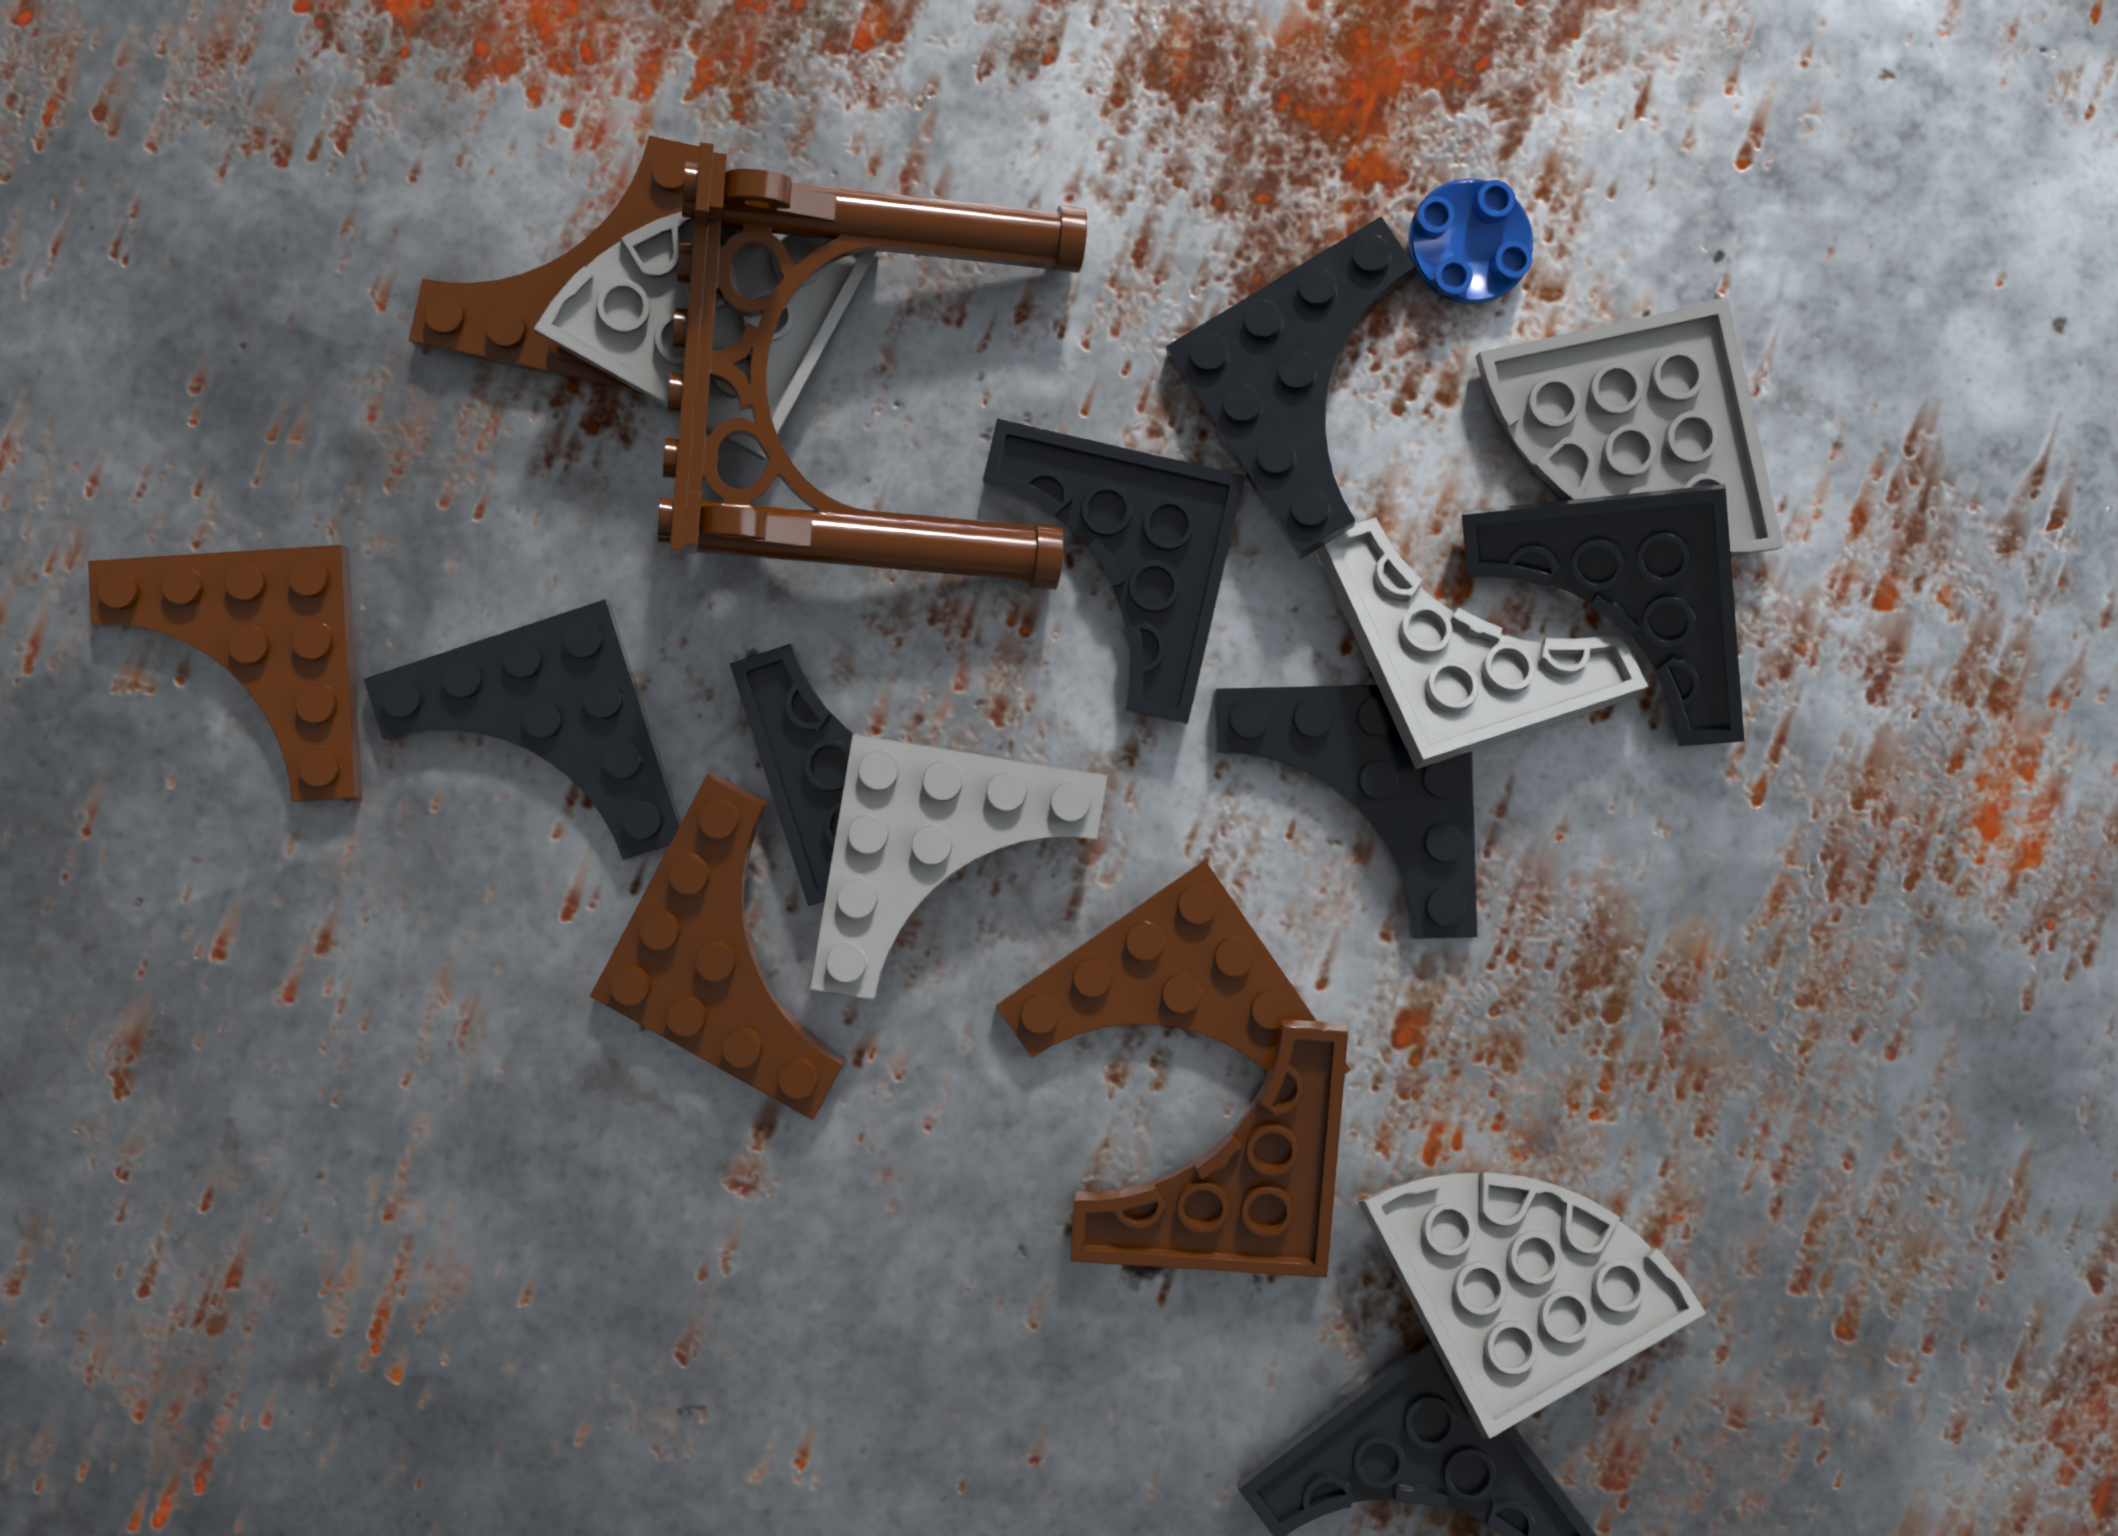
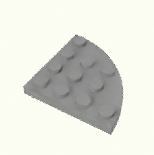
M681 211L657 219L623 236L620 242L601 253L590 264L582 267L574 274L551 301L534 327V333L668 407L670 373L683 374L685 348L672 347L675 308L688 309L690 283L677 282L680 242L693 244L695 218L682 217ZM721 228L720 247H723L731 236L742 230ZM773 234L783 243L794 265L798 264L817 248L832 241ZM757 247L745 248L739 251L733 258L731 282L735 291L743 298L761 300L767 297L782 281L776 263L772 256L764 249ZM865 252L847 256L824 267L803 284L781 315L772 337L767 362L768 404L777 434L876 252ZM716 293L712 350H723L736 344L744 335L747 323L758 328L762 315L749 318L736 314L725 305L720 294ZM752 352L746 361L736 366L746 375L748 382ZM710 377L706 429L712 432L717 425L734 418H745L754 423L751 409L740 411L739 400L733 389L723 381ZM735 434L725 439L761 460L766 456L759 444L750 436Z
M1728 299L1482 351L1475 357L1486 394L1497 419L1512 444L1533 471L1564 500L1725 484L1731 555L1774 551L1783 547Z
M1493 1172L1453 1173L1421 1178L1393 1186L1358 1202L1482 1438L1490 1439L1706 1314L1687 1282L1657 1248H1651L1638 1234L1620 1222V1217L1585 1196L1552 1183L1525 1176Z

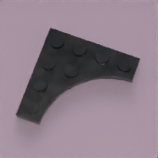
M1382 216L1166 346L1168 358L1300 560L1355 527V518L1342 497L1330 462L1326 437V410L1337 362L1349 337L1383 299L1415 275V264Z
M997 418L983 484L1011 492L1034 503L1070 529L1087 547L1102 568L1114 591L1125 624L1130 658L1129 690L1125 711L1187 725L1245 476Z
M1725 484L1463 511L1461 516L1468 577H1501L1520 579L1547 587L1552 585L1591 603L1590 606L1610 619L1627 636L1630 635L1652 663L1669 700L1676 725L1679 746L1745 742Z
M605 599L364 678L383 739L392 740L412 734L434 731H465L493 736L528 749L554 765L587 795L612 833L623 860H629L669 847L682 823L611 604Z
M787 644L729 664L807 904L812 906L824 902L826 897L852 735L854 733L847 729L827 708L804 673L793 645Z
M1377 685L1215 689L1216 753L1243 754L1266 758L1297 768L1333 788V791L1347 801L1367 823H1370L1388 850L1403 889L1408 911L1410 938L1478 937L1472 751L1415 769Z
M1429 1336L1236 1482L1240 1493L1273 1536H1286L1298 1527L1323 1515L1351 1507V1503L1395 1498L1396 1502L1424 1504L1443 1509L1447 1506L1485 1522L1486 1526L1502 1536H1597L1514 1425L1490 1439L1481 1437Z

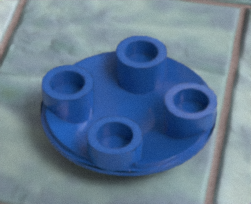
M1459 179L1445 183L1433 190L1420 203L1410 224L1409 252L1418 275L1434 292L1454 302L1481 304L1502 297L1519 283L1530 269L1533 261V233L1528 216L1521 204L1516 200L1512 188L1500 180Z

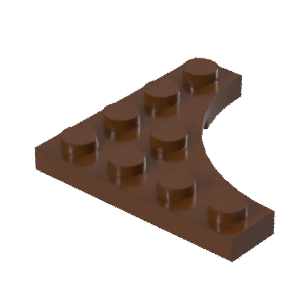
M649 136L643 158L633 181L605 221L574 248L541 267L499 280L475 283H453L422 279L409 341L416 346L644 395L535 334L534 327L551 301L582 267H586L601 253L620 242L621 238L628 233L657 219L682 211L685 162L699 163L700 146Z
M328 545L88 561L91 624L149 629L174 637L209 655L227 669L247 689L270 723L283 753L289 777L292 802L362 798L348 547Z
M711 772L706 775L590 997L813 1120L844 1066L846 1059L824 1046L806 1031L787 1008L783 1009L761 973L763 967L754 946L750 925L746 924L744 881L747 880L750 853L755 834L768 802Z
M1205 860L996 1004V1007L1031 1058L1062 1041L1100 1028L1152 1024L1177 1027L1221 1041L1248 1056L1267 1072L1271 1067L1277 1046L1281 1019L1317 1021ZM1347 1063L1345 1064V1074L1351 1071Z
M1281 1019L1278 1042L1271 1067L1254 1101L1234 1128L1214 1147L1195 1161L1171 1174L1127 1188L1106 1191H1074L1070 1261L1327 1278L1348 1041L1346 1023Z

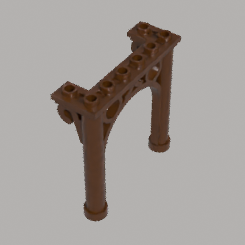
M700 142L699 163L685 162L682 217L695 218L693 244L680 242L677 282L690 283L688 309L675 308L672 347L685 348L683 374L670 373L667 412L680 413L679 439L665 438L663 477L676 478L674 498L660 497L658 542L670 543V559L683 560V553L697 554L699 552L1028 581L1030 588L1056 590L1060 580L1063 560V530L1061 526L1025 525L870 511L842 504L815 488L793 465L777 436L768 404L767 362L773 334L790 300L814 274L837 260L858 253L893 252L1079 273L1084 259L1087 237L1086 209L1059 206L1057 211L1054 212L793 183L792 179L784 174L760 169H733L726 172L727 154L713 152L714 144ZM721 228L742 230L731 236L724 246L720 247ZM773 234L832 241L817 248L798 264L794 265L783 243ZM757 247L768 252L776 263L782 279L777 287L761 300L743 298L735 291L731 282L733 258L739 251L745 248ZM716 293L720 294L725 305L736 314L749 318L762 315L758 328L747 323L744 335L738 342L723 350H712ZM752 352L748 382L746 375L736 366L746 361ZM710 377L723 381L733 389L739 400L740 411L751 409L754 423L745 418L728 419L717 425L711 434L706 436ZM735 434H744L753 438L769 460L758 481L745 489L729 487L721 480L717 471L719 446L726 438ZM778 476L801 501L813 510L751 505V503L761 498ZM702 480L706 481L711 492L723 502L701 500Z

